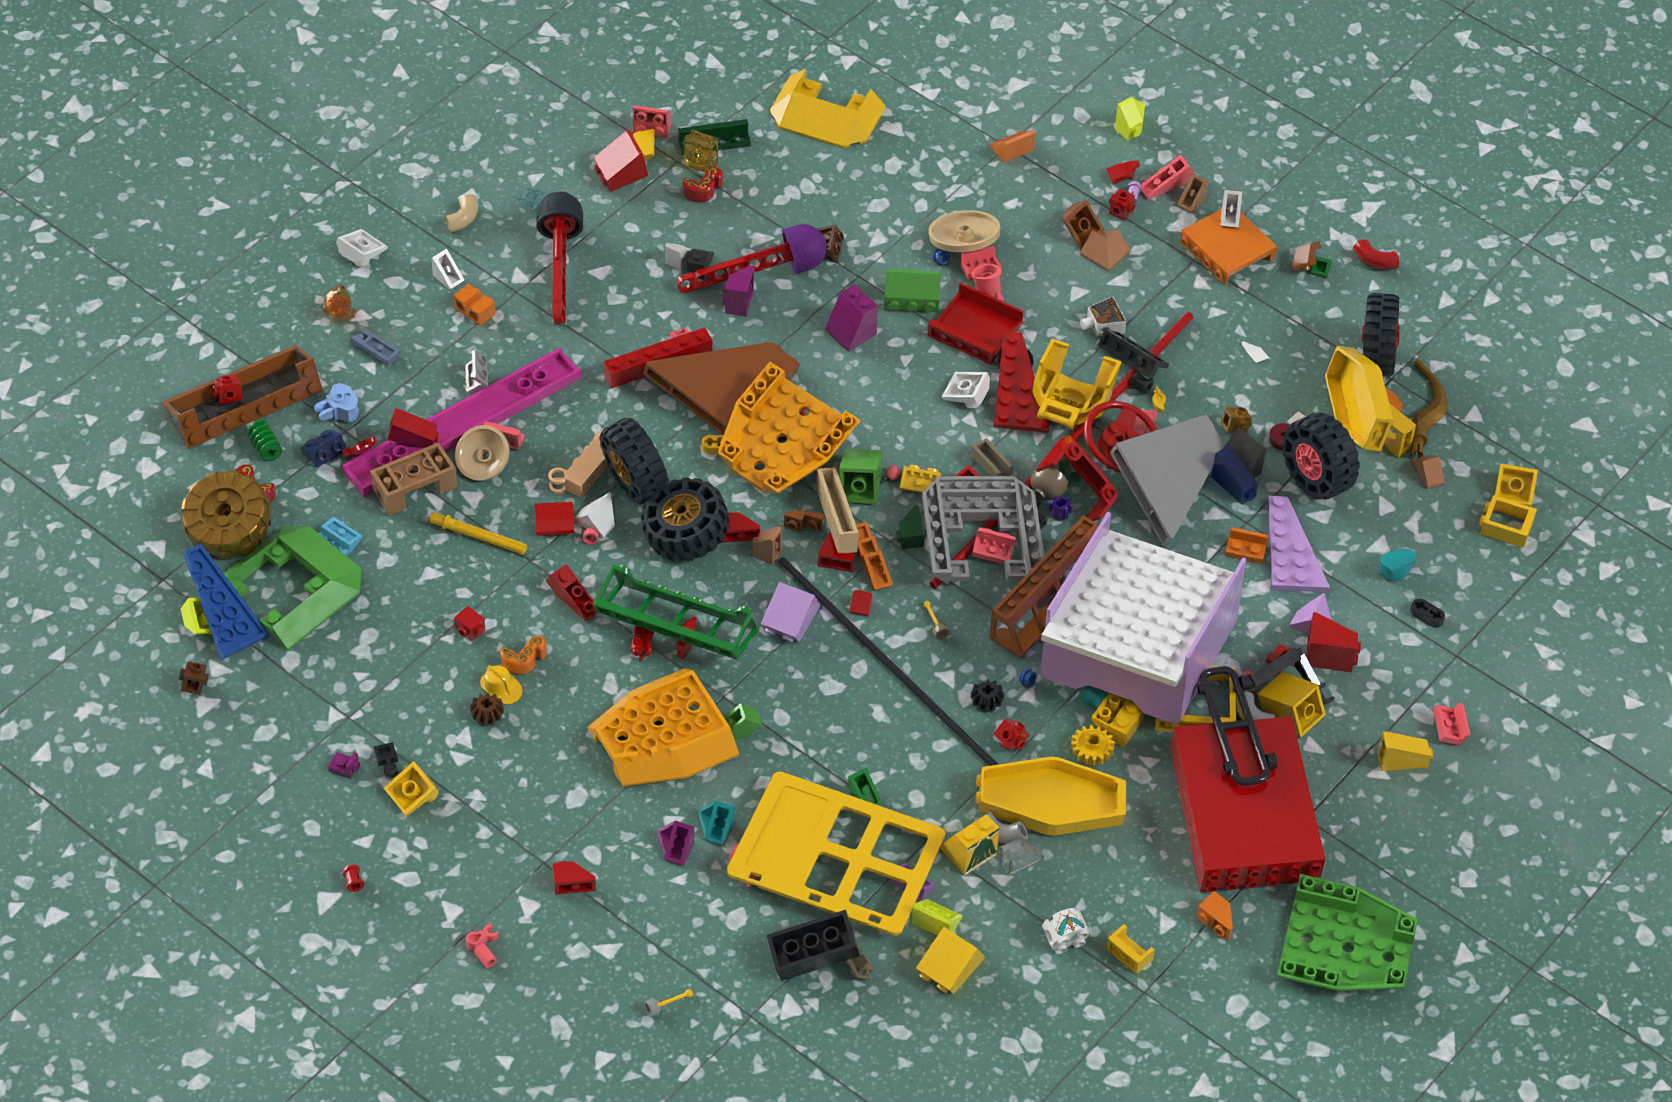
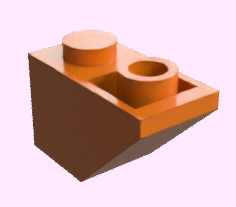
M1214 891L1198 906L1196 917L1202 924L1213 929L1219 937L1229 941L1233 929L1230 903Z

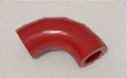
M1366 239L1359 240L1354 244L1353 250L1355 254L1366 265L1380 270L1399 268V257L1396 251H1378Z

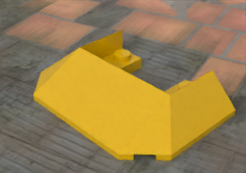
M806 69L788 78L770 108V113L775 118L779 129L844 149L850 147V144L859 142L862 144L867 142L886 109V105L871 88L866 97L854 93L846 107L817 99L816 97L822 89V83L806 79Z

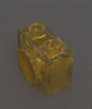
M692 129L690 134L686 135L683 142L685 146L683 155L685 166L706 173L709 168L716 167L718 164V138Z

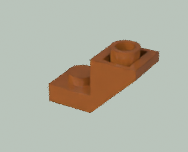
M1320 241L1296 247L1292 264L1293 270L1300 269V272L1310 270L1311 265L1317 264L1314 254L1316 249L1322 248Z

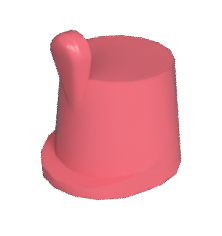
M993 264L976 267L972 271L976 290L1003 301L1000 283L1001 268Z

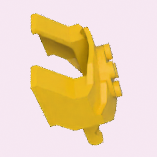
M1051 339L1039 362L1034 379L1033 394L1038 406H1040L1037 418L1041 420L1044 418L1065 425L1068 429L1073 430L1075 424L1079 425L1085 422L1089 412L1094 407L1109 401L1122 362L1104 356L1095 384L1083 383L1060 374L1069 344ZM1104 411L1100 412L1094 419L1102 416Z

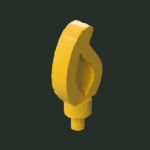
M1156 386L1152 404L1157 411L1164 412L1166 396Z

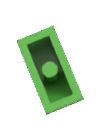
M742 703L724 716L731 728L734 739L748 737L762 726L757 709Z

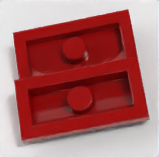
M573 502L535 503L536 535L574 534Z

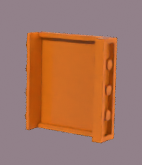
M1222 209L1182 229L1180 242L1218 280L1227 285L1229 276L1263 258L1269 261L1274 260L1277 246L1241 212L1239 227L1221 226Z

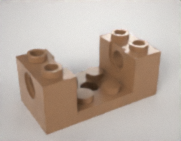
M439 442L370 470L372 490L389 516L406 509V493L435 482V487L440 494L457 488L456 467ZM410 470L418 471L414 474L409 473Z

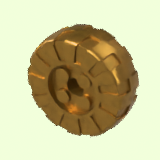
M230 470L206 475L201 481H197L189 489L190 492L183 500L181 507L183 518L181 519L185 533L194 546L201 544L211 557L233 559L236 556H244L250 553L258 544H261L268 534L267 529L271 525L269 500L261 486L248 475L244 476L238 471Z

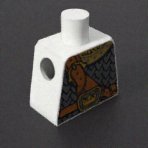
M1110 297L1089 306L1087 318L1080 319V325L1083 330L1092 328L1094 334L1097 337H1101L1105 329L1124 334L1126 319L1114 297Z

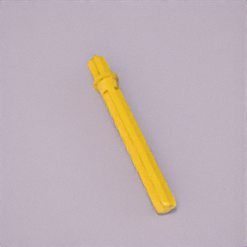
M432 512L430 515V523L441 526L444 530L450 529L522 555L527 551L525 543L451 518L450 515L444 516L436 512Z

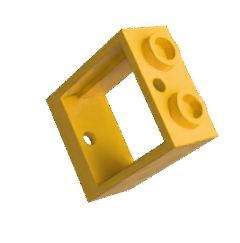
M1390 404L1393 416L1391 428L1397 432V435L1389 430L1383 446L1399 458L1411 449L1416 424Z
M1493 495L1491 502L1487 501L1484 509L1486 515L1481 516L1479 526H1482L1480 534L1524 548L1537 509ZM1493 510L1525 520L1522 529L1518 530L1490 521Z

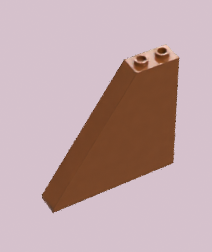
M773 342L648 361L643 374L720 434L724 435L736 401L769 362L785 371V378L789 381L797 374L800 363L794 357L784 352L780 346L775 345Z

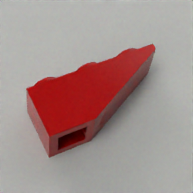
M567 564L552 573L545 580L554 593L585 621L597 614L593 605L594 600Z

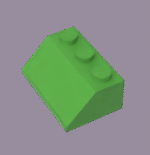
M886 269L884 310L939 312L941 272Z

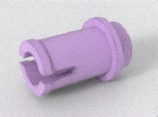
M1132 181L1128 184L1127 188L1129 193L1135 195L1134 203L1136 204L1138 194L1142 188L1139 182Z

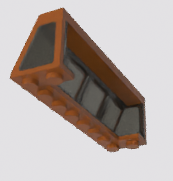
M294 345L226 374L227 376H237L242 384V400L233 401L230 404L220 403L213 396L212 386H215V382L212 380L167 399L162 404L168 420L186 447L190 449L323 391L314 359L298 345Z

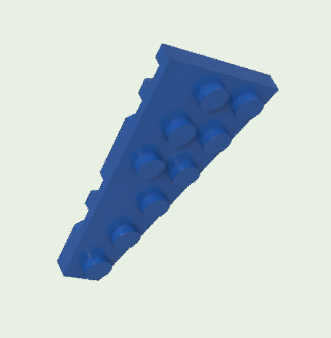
M199 544L186 550L184 558L221 660L267 638L269 633L204 547Z

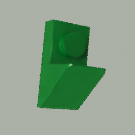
M866 767L848 776L850 794H855L856 798L879 806L883 804Z

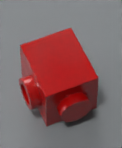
M469 606L454 617L455 629L462 637H467L471 641L480 637L486 630L485 618Z

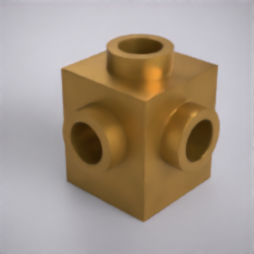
M1225 407L1221 424L1227 433L1247 434L1249 427L1252 425V417L1244 407Z

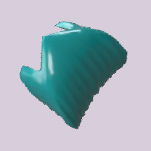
M1397 549L1384 554L1379 560V572L1383 573L1385 580H1403L1408 576L1413 564L1416 562V553L1410 549Z

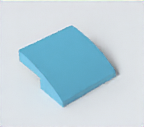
M335 517L324 523L319 532L323 538L346 556L362 539L361 534Z

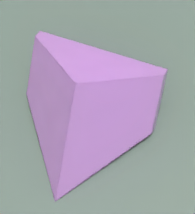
M1325 593L1299 609L1290 624V628L1308 634L1313 612L1331 619Z

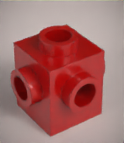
M1119 189L1115 194L1113 193L1109 199V214L1125 221L1135 209V195Z
M225 375L214 379L215 386H212L213 396L220 403L230 404L233 401L242 400V384L237 376Z
M1004 719L993 733L1001 741V746L1007 750L1021 749L1030 736L1025 730L1026 727L1013 719Z

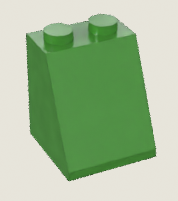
M845 449L839 468V478L848 503L878 504L882 475V450Z

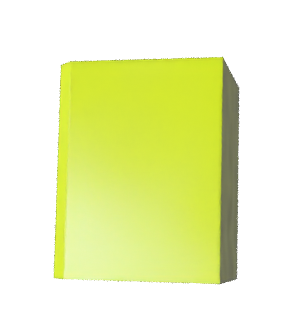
M929 899L915 903L912 910V924L937 936L943 927L954 932L963 917Z

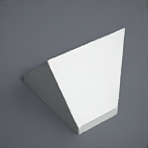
M611 492L585 506L574 517L575 523L586 529L593 528L597 530L599 537L603 539L615 527Z

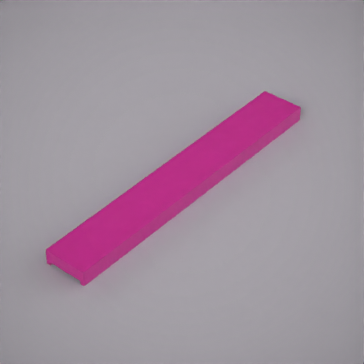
M558 348L426 420L437 424L436 431L439 432L437 443L439 442L444 451L447 452L455 448L463 434L471 428L481 426L485 421L499 424L581 379V369L574 365L562 352L561 348ZM388 440L343 464V474L365 497L373 492L370 470L426 447Z

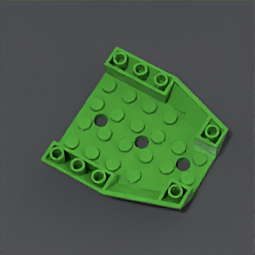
M1300 874L1277 977L1336 991L1402 989L1405 987L1418 919L1362 888ZM1309 937L1312 942L1306 943L1301 938ZM1348 946L1353 951L1345 952L1342 947ZM1390 956L1393 961L1387 962L1383 957Z

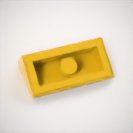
M654 129L634 133L633 137L640 147L646 162L654 156Z

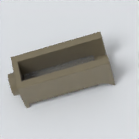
M987 438L971 446V459H974L989 476H1012L1013 465Z

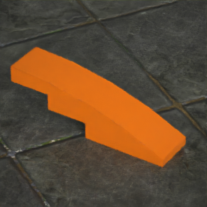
M868 522L856 524L859 532L857 554L874 591L893 586L882 551H879Z

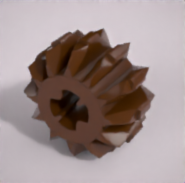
M489 692L484 696L480 693L479 698H473L470 711L473 720H477L478 725L484 722L485 726L490 722L495 725L496 720L501 721L504 713L501 698H498L496 694L490 696Z

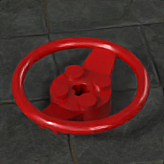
M1107 401L1097 405L1089 412L1084 424V436L1093 455L1106 468L1113 469L1119 473L1121 471L1110 451L1118 442L1138 436L1137 432L1133 430L1136 416L1147 425L1150 432L1158 429L1151 418L1138 407L1121 401ZM1106 409H1122L1115 422L1106 427L1100 435L1097 448L1092 437L1094 418Z

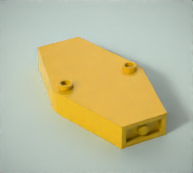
M1337 346L1325 375L1335 419L1342 423V426L1348 430L1350 437L1361 448L1381 451L1393 423L1382 371L1377 364L1355 348Z
M1045 757L982 767L981 774L976 777V787H979V792L976 791L975 804H979V812L986 813L991 811L995 818L1013 824L1020 821L1025 828L1045 835L1056 836L1123 825L1125 819L1126 780L1059 757Z

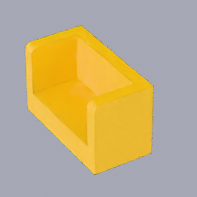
M1123 924L1108 937L1106 949L1137 975L1153 961L1155 949L1151 947L1145 951L1126 935L1127 926Z

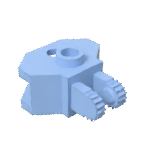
M338 383L332 386L330 394L326 395V400L316 403L314 410L317 413L320 412V420L324 421L334 418L335 420L340 419L350 423L357 419L359 408L357 407L358 399L350 386Z

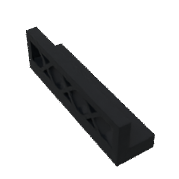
M1105 329L1098 343L1099 347L1151 379L1154 378L1159 367L1167 369L1169 363L1118 331Z

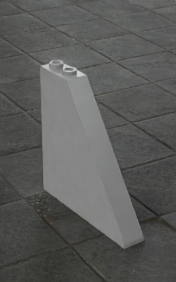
M1207 414L1118 442L1110 451L1163 547H1166L1175 537L1224 447L1221 437L1218 435Z

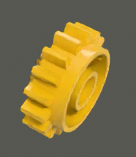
M1090 725L1089 729L1082 726V731L1076 730L1075 735H1072L1070 747L1073 750L1072 755L1077 756V761H1081L1085 765H1102L1105 760L1109 761L1110 755H1113L1115 741H1112L1113 735H1107L1108 730L1106 729L1101 731V726H1098L1097 729H1094L1093 725Z

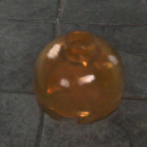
M341 284L329 289L324 297L325 305L322 306L325 315H330L333 320L338 322H345L355 318V308L351 310L350 303H352V300L345 287H341Z

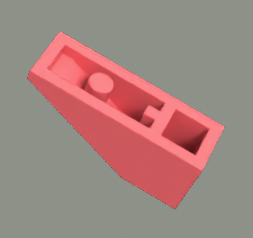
M1180 155L1141 184V191L1147 199L1154 198L1187 184L1194 171L1183 156Z

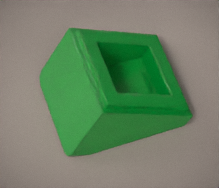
M1315 256L1317 264L1312 265L1310 274L1327 278L1332 260Z

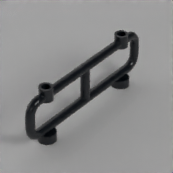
M1228 666L1208 668L1200 675L1197 691L1199 696H1205L1226 760V762H1223L1224 774H1230L1233 781L1243 786L1264 783L1270 777V770L1277 769L1278 763L1275 753L1266 755L1264 753L1244 691L1251 689L1249 675L1238 676L1237 672ZM1227 674L1231 677L1245 720L1221 722L1212 695V687L1207 679L1209 676ZM1248 728L1262 769L1260 776L1244 778L1239 775L1237 762L1234 761L1225 734L1226 730Z

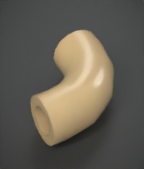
M463 195L459 200L460 210L446 215L450 233L464 229L474 221L478 214V201L475 195Z

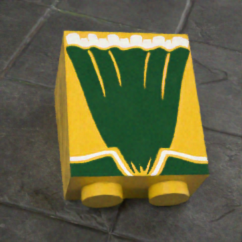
M986 814L944 842L940 850L964 875H967L997 855L999 827Z

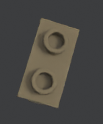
M858 945L859 952L861 953V952H862V949H861L860 946ZM865 954L845 961L851 968L850 972L853 976L870 979L868 974L873 971V965Z

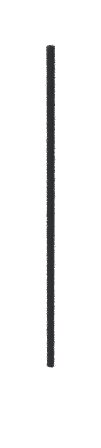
M780 558L779 563L805 589L815 595L816 599L984 762L989 766L999 765L786 558Z

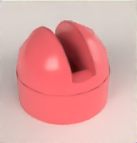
M587 528L583 533V541L589 545L596 544L599 536L597 530Z

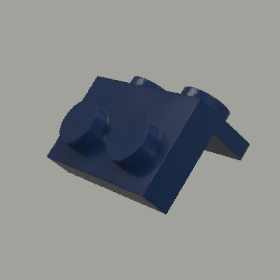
M325 430L319 437L306 441L305 445L300 447L303 455L311 457L315 467H319L342 454L341 451L347 447L341 433Z

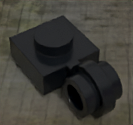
M393 742L373 746L378 766L384 765L385 777H390L391 779L398 775L395 764L398 762V756Z

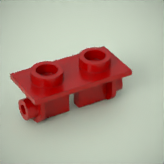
M634 625L633 636L635 637L632 639L631 652L632 655L639 656V662H641L645 656H649L652 650L650 642L654 632Z

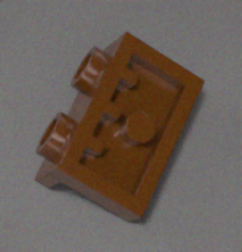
M837 225L817 228L826 241L825 257L831 256L834 262H838L842 242L844 241L843 232L839 230Z

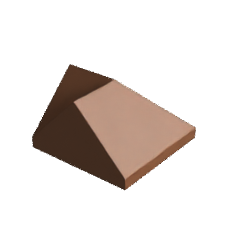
M1118 229L1106 232L1092 230L1080 255L1109 272L1130 252V248Z

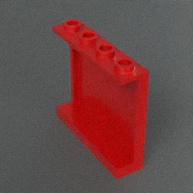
M960 283L959 292L936 321L931 319L928 323L927 336L991 365L1002 350L1004 331L1017 332L1023 324L1024 311L971 286Z

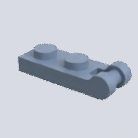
M362 328L357 336L354 335L350 339V343L354 347L361 348L388 366L401 355L399 349L366 328Z

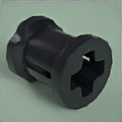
M1137 371L1132 376L1129 384L1147 394L1151 390L1154 380L1142 376Z

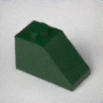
M914 506L899 522V530L896 531V541L900 542L901 549L924 547L925 533L919 506Z

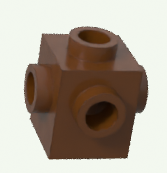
M187 661L185 669L181 668L179 680H182L181 691L200 695L203 685H207L209 674L205 673L207 665Z

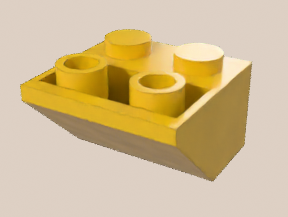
M1108 693L1092 715L1091 720L1097 727L1101 726V731L1108 730L1107 735H1113L1112 741L1125 747L1143 722L1144 713L1132 700Z

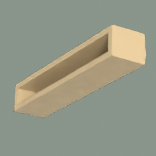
M836 467L817 468L816 490L838 553L857 552L859 532Z

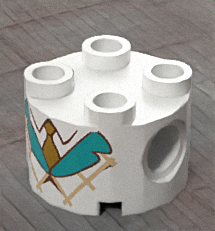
M1075 908L1057 912L1052 915L1053 920L1049 922L1047 919L1042 924L1043 931L1056 954L1065 952L1068 947L1073 945L1075 948L1083 946L1086 943L1085 939L1090 934L1080 910H1075Z

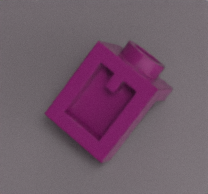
M337 752L328 766L329 772L351 779L354 772L357 773L360 768L358 753L353 752L352 756Z

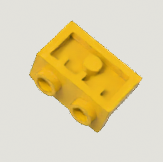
M916 465L904 466L900 490L922 493L941 476V473L933 468L923 470Z

